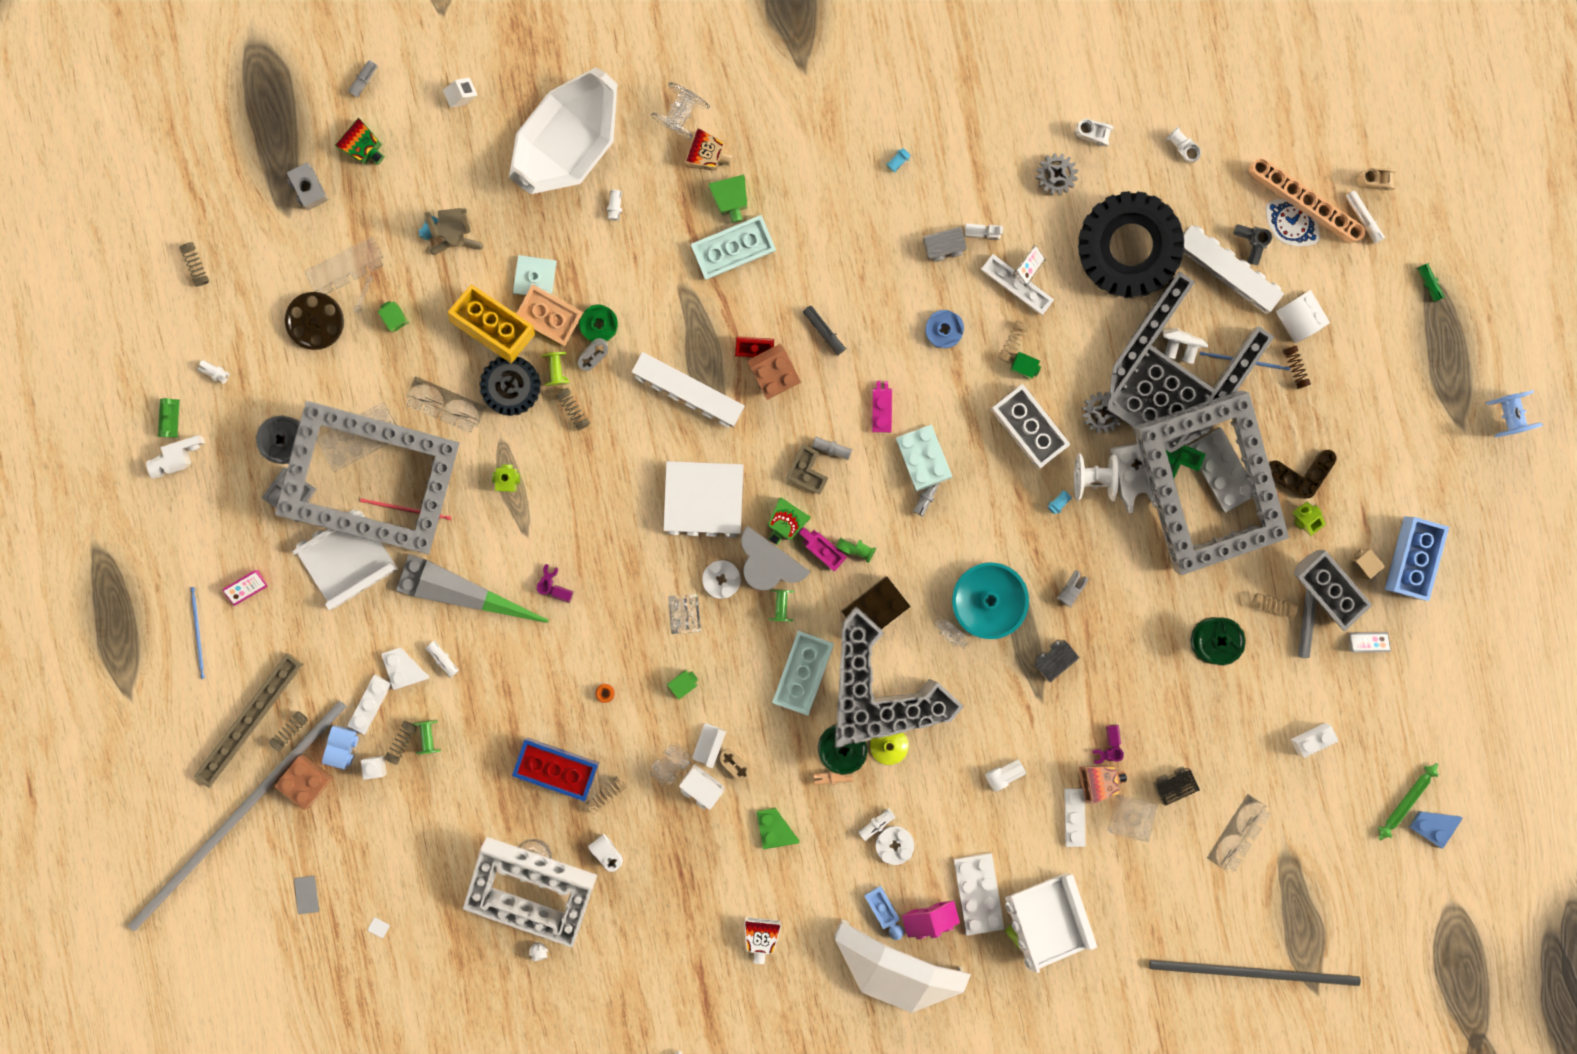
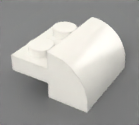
M1311 290L1276 310L1295 344L1330 323Z

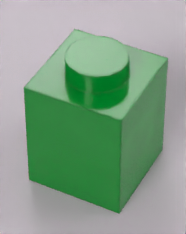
M1018 352L1009 371L1031 380L1034 376L1037 377L1040 372V360Z

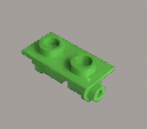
M160 399L158 437L178 438L179 399Z

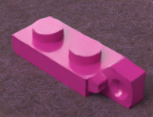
M804 527L798 532L805 538L803 543L834 572L847 558L819 532L817 533L813 530L810 533Z

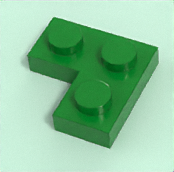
M1186 445L1172 453L1166 450L1174 480L1181 465L1199 472L1206 453Z

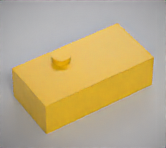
M472 284L448 311L450 323L511 364L534 337V326Z

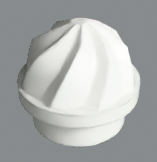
M535 942L530 947L529 957H532V961L548 958V949L543 943Z

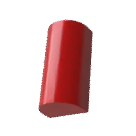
M736 336L735 356L753 358L773 348L775 339Z

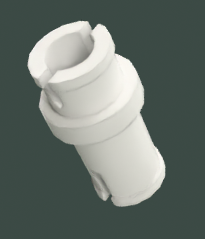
M610 190L607 219L612 221H619L620 214L622 213V208H620L622 191Z
M205 360L200 362L199 365L202 367H198L197 370L212 377V380L216 382L220 381L223 384L227 382L228 378L225 377H229L230 374L225 372L222 367H216Z

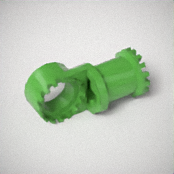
M839 538L835 546L849 555H857L865 559L866 563L870 562L876 551L875 547L871 548L863 544L860 539L855 546Z

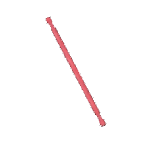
M361 498L360 502L363 503L366 502L373 505L393 508L420 514L421 511L372 500L369 501ZM440 514L439 518L451 520V516H443Z

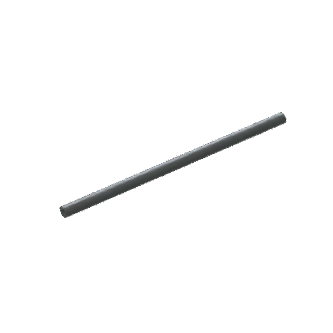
M1161 960L1149 961V969L1351 986H1360L1361 983L1360 976Z

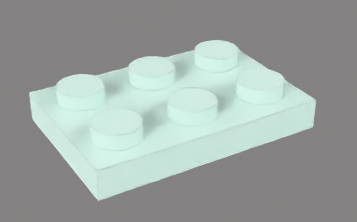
M932 425L896 438L916 492L952 479V474Z

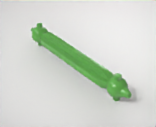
M1437 763L1424 767L1426 773L1419 777L1387 819L1386 826L1378 827V830H1380L1378 839L1380 841L1384 838H1392L1391 830L1399 825L1428 787L1431 777L1439 776L1437 773Z

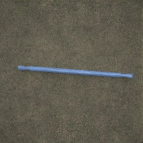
M1200 351V355L1203 356L1206 355L1209 357L1220 358L1225 360H1232L1233 358L1230 356L1205 353ZM1258 361L1255 364L1259 366H1265L1276 369H1285L1287 371H1290V368L1287 366L1283 367L1281 365H1275Z
M191 587L199 667L201 670L200 676L201 679H204L197 605L194 593L195 587Z

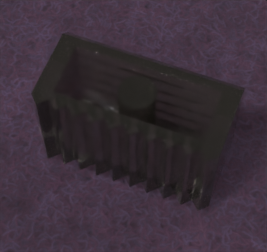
M1184 766L1179 767L1170 776L1165 774L1156 778V782L1153 785L1162 805H1169L1200 791L1191 769L1184 768Z

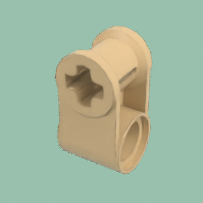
M1367 168L1357 175V184L1362 188L1394 190L1393 180L1396 169ZM1365 174L1370 175V182L1365 179Z

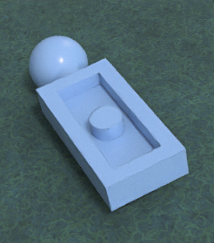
M881 885L864 894L882 928H890L889 936L893 940L901 939L904 935V930L900 925H896L900 918Z

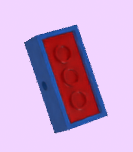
M527 737L522 745L512 776L586 801L600 762Z

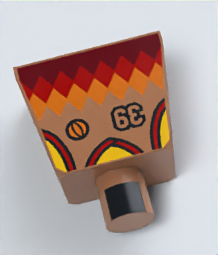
M1115 766L1079 767L1085 803L1096 804L1120 793L1119 784L1127 782L1125 772H1116Z

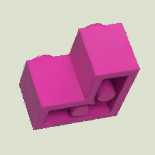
M954 901L938 902L928 908L913 909L902 915L908 938L916 937V939H923L927 936L937 938L942 935V932L951 931L954 929L953 926L960 923Z

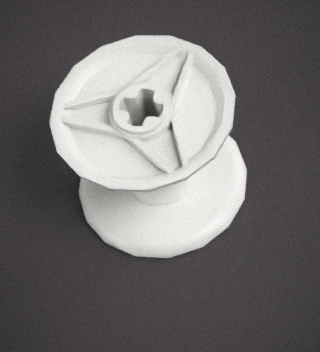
M1080 453L1077 454L1074 468L1076 501L1081 500L1084 487H1093V489L1107 487L1110 501H1115L1118 488V462L1116 454L1110 456L1108 468H1099L1098 466L1084 468L1083 457Z

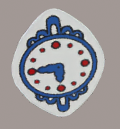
M1284 199L1273 200L1267 203L1266 214L1268 224L1280 241L1294 246H1308L1319 241L1320 232L1317 221Z

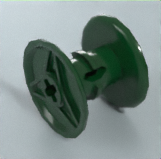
M1210 617L1197 623L1192 631L1190 642L1192 651L1197 658L1205 663L1223 666L1232 664L1240 658L1245 649L1246 639L1240 625L1232 619Z
M833 725L826 729L819 738L817 746L819 757L825 767L831 772L840 775L852 774L859 770L866 761L868 754L867 743L863 741L845 744V752L841 753L839 751L841 748L835 747L837 725Z

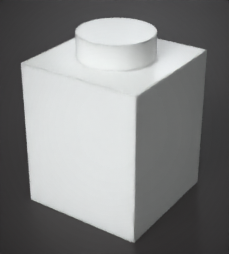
M470 78L455 80L443 90L450 108L464 106L477 96Z
M384 755L361 760L363 780L387 775Z

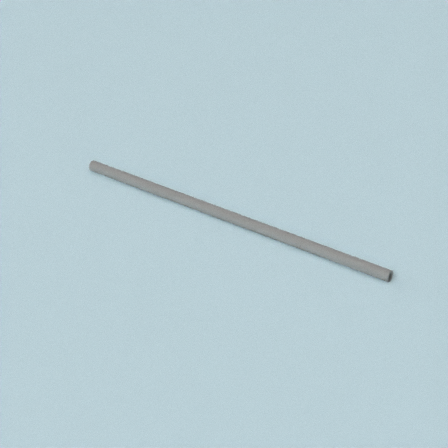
M341 700L333 706L128 924L131 930L136 931L287 771L297 757L302 755L347 707Z

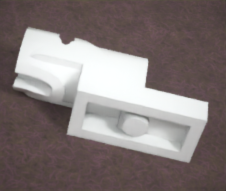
M197 435L161 447L163 454L146 462L150 477L155 479L164 476V472L171 474L186 469L191 464L188 451L200 449V445L205 444L203 436Z

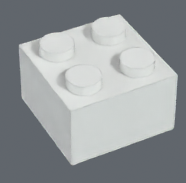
M696 764L692 766L679 785L681 788L680 792L688 798L691 796L697 800L696 804L704 810L706 807L711 810L725 789V786Z

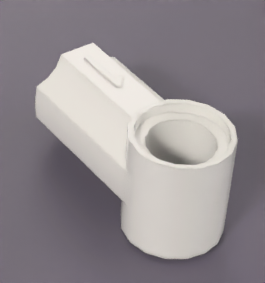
M1017 759L1001 768L998 767L985 774V777L993 792H997L1007 787L1010 782L1024 776L1026 772L1020 760Z

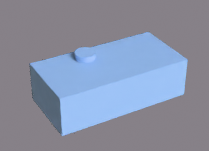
M1404 516L1384 590L1418 600L1429 601L1449 527L1417 517Z

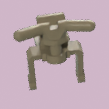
M466 208L439 210V227L435 226L431 213L425 212V222L428 224L432 236L444 238V242L430 249L432 255H436L449 247L467 246L478 250L483 248L481 242L464 238V234L471 232Z

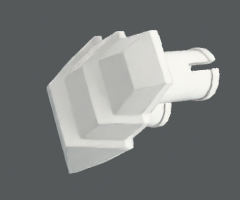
M1179 328L1162 330L1163 337L1169 339L1164 353L1169 358L1175 359L1179 344L1184 343L1187 344L1182 360L1194 364L1198 348L1208 347L1207 342L1203 339L1194 337L1188 332L1181 331Z

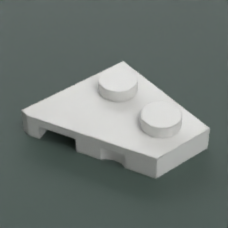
M401 647L382 653L393 690L430 678Z

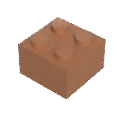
M781 343L747 361L767 400L801 383Z
M305 754L297 757L274 787L302 809L307 810L334 777Z

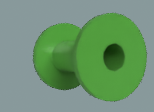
M770 589L771 592H776L775 618H768V620L793 621V619H787L788 592L795 593V591Z
M438 720L412 723L413 726L420 725L422 751H417L416 754H429L441 751V749H434L431 724L437 723Z

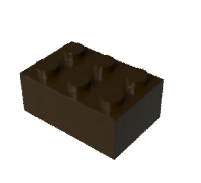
M885 576L842 609L841 612L847 618L856 607L881 630L911 606L891 580Z

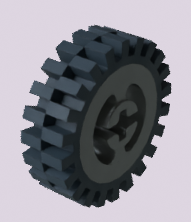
M497 357L495 361L489 362L488 367L484 368V373L480 377L481 382H479L481 387L480 393L487 405L494 411L508 416L527 412L530 407L534 406L541 391V381L537 371L528 361L521 357H517L512 364L502 357ZM508 372L519 374L523 379L524 386L520 388V384L512 376L503 378V375ZM513 381L515 387L508 390L507 382L511 383ZM501 383V389L504 392L507 391L509 395L518 393V396L513 399L501 397L498 393L497 385Z

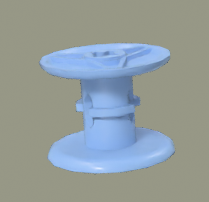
M1534 390L1511 394L1485 402L1487 405L1498 403L1502 405L1504 413L1502 418H1505L1508 430L1496 433L1495 438L1543 426L1541 422L1527 424L1525 417L1527 411L1526 409L1523 410L1521 397L1533 394Z

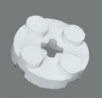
M720 560L713 562L705 569L702 581L708 594L715 598L723 599L736 593L741 583V577L734 564ZM724 574L727 582L719 585L716 577Z
M889 826L882 830L877 837L876 850L879 857L885 863L891 865L903 864L912 856L914 840L906 829L900 826ZM893 840H896L897 843H900V846L897 848V850H894L893 848L889 847L893 843Z

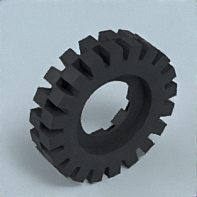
M1125 191L1116 196L1113 194L1105 198V201L1102 203H1098L1083 221V227L1080 229L1078 238L1080 260L1088 277L1101 290H1105L1108 294L1114 296H1123L1124 298L1144 297L1163 288L1174 277L1184 253V233L1178 216L1176 217L1173 209L1168 204H1164L1162 199L1154 195L1149 196L1147 193L1137 191V193ZM1126 224H1138L1144 227L1150 233L1153 242L1149 257L1144 262L1135 266L1119 263L1110 251V240L1113 233L1119 227Z

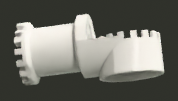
M1179 127L1166 138L1167 141H1171L1178 148V151L1187 163H1195L1200 158L1201 149L1191 138H1187L1180 131ZM1194 149L1197 152V157L1194 159L1188 158L1187 150Z

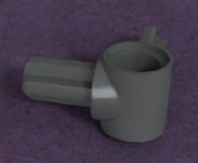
M1237 224L1233 234L1249 239V243L1253 246L1248 263L1258 265L1263 249H1267L1268 244L1272 241V233L1268 229L1256 226L1249 228ZM1260 232L1265 234L1263 242L1258 241V234Z

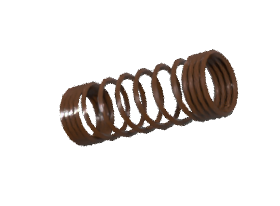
M1297 345L1283 350L1285 358L1294 357L1288 360L1287 363L1298 361L1289 366V368L1297 367L1291 373L1301 371L1293 375V378L1303 376L1294 381L1297 386L1296 388L1301 389L1311 385L1309 378L1302 379L1308 374L1298 375L1306 371V369L1297 370L1303 367L1304 364L1295 365L1303 360H1294L1301 355H1292L1299 351Z

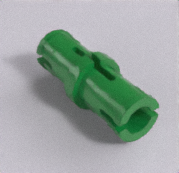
M1429 263L1418 267L1417 270L1424 281L1423 285L1427 287L1433 302L1444 298L1445 295L1438 284L1439 279L1438 277L1435 278Z

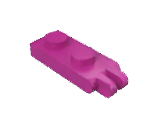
M877 381V387L873 388L872 432H892V389H888V381H884V388H881V381Z

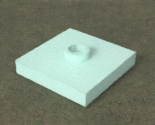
M518 255L513 294L527 295L532 284L552 294L557 261Z

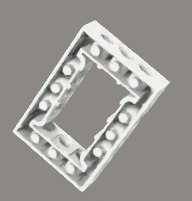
M487 837L478 856L463 910L573 948L597 875ZM496 872L519 878L523 882L528 881L539 885L540 888L551 889L560 895H568L571 891L565 911L561 912L492 888Z

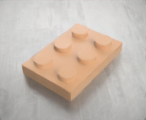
M532 284L516 314L532 324L536 331L566 346L584 312Z

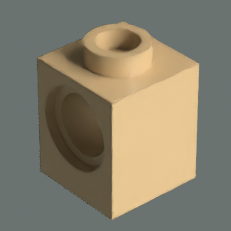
M1360 549L1354 554L1355 558L1351 560L1365 579H1371L1385 568L1371 549Z

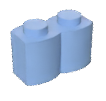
M337 725L332 726L322 764L340 769H346L348 766H351L354 755L351 754L352 748L357 746L359 736H356L357 731Z

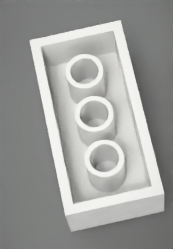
M1023 384L990 409L1037 469L1043 467L1070 445Z

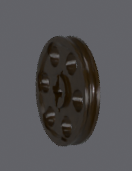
M307 292L297 296L289 304L285 314V327L290 338L299 346L310 350L324 349L334 344L341 336L344 328V315L339 304L329 295L321 292ZM310 296L317 298L318 303L315 307L308 305V298ZM329 304L335 308V313L332 316L327 315L325 312V308ZM295 307H299L302 310V315L299 318H295L292 315V310ZM312 316L314 318L318 317V326L316 324L310 323L312 321ZM329 324H334L337 327V332L334 335L329 334L327 331ZM297 326L302 327L304 330L302 337H297L294 334V329ZM315 334L321 337V344L318 346L314 345L311 341L312 336Z

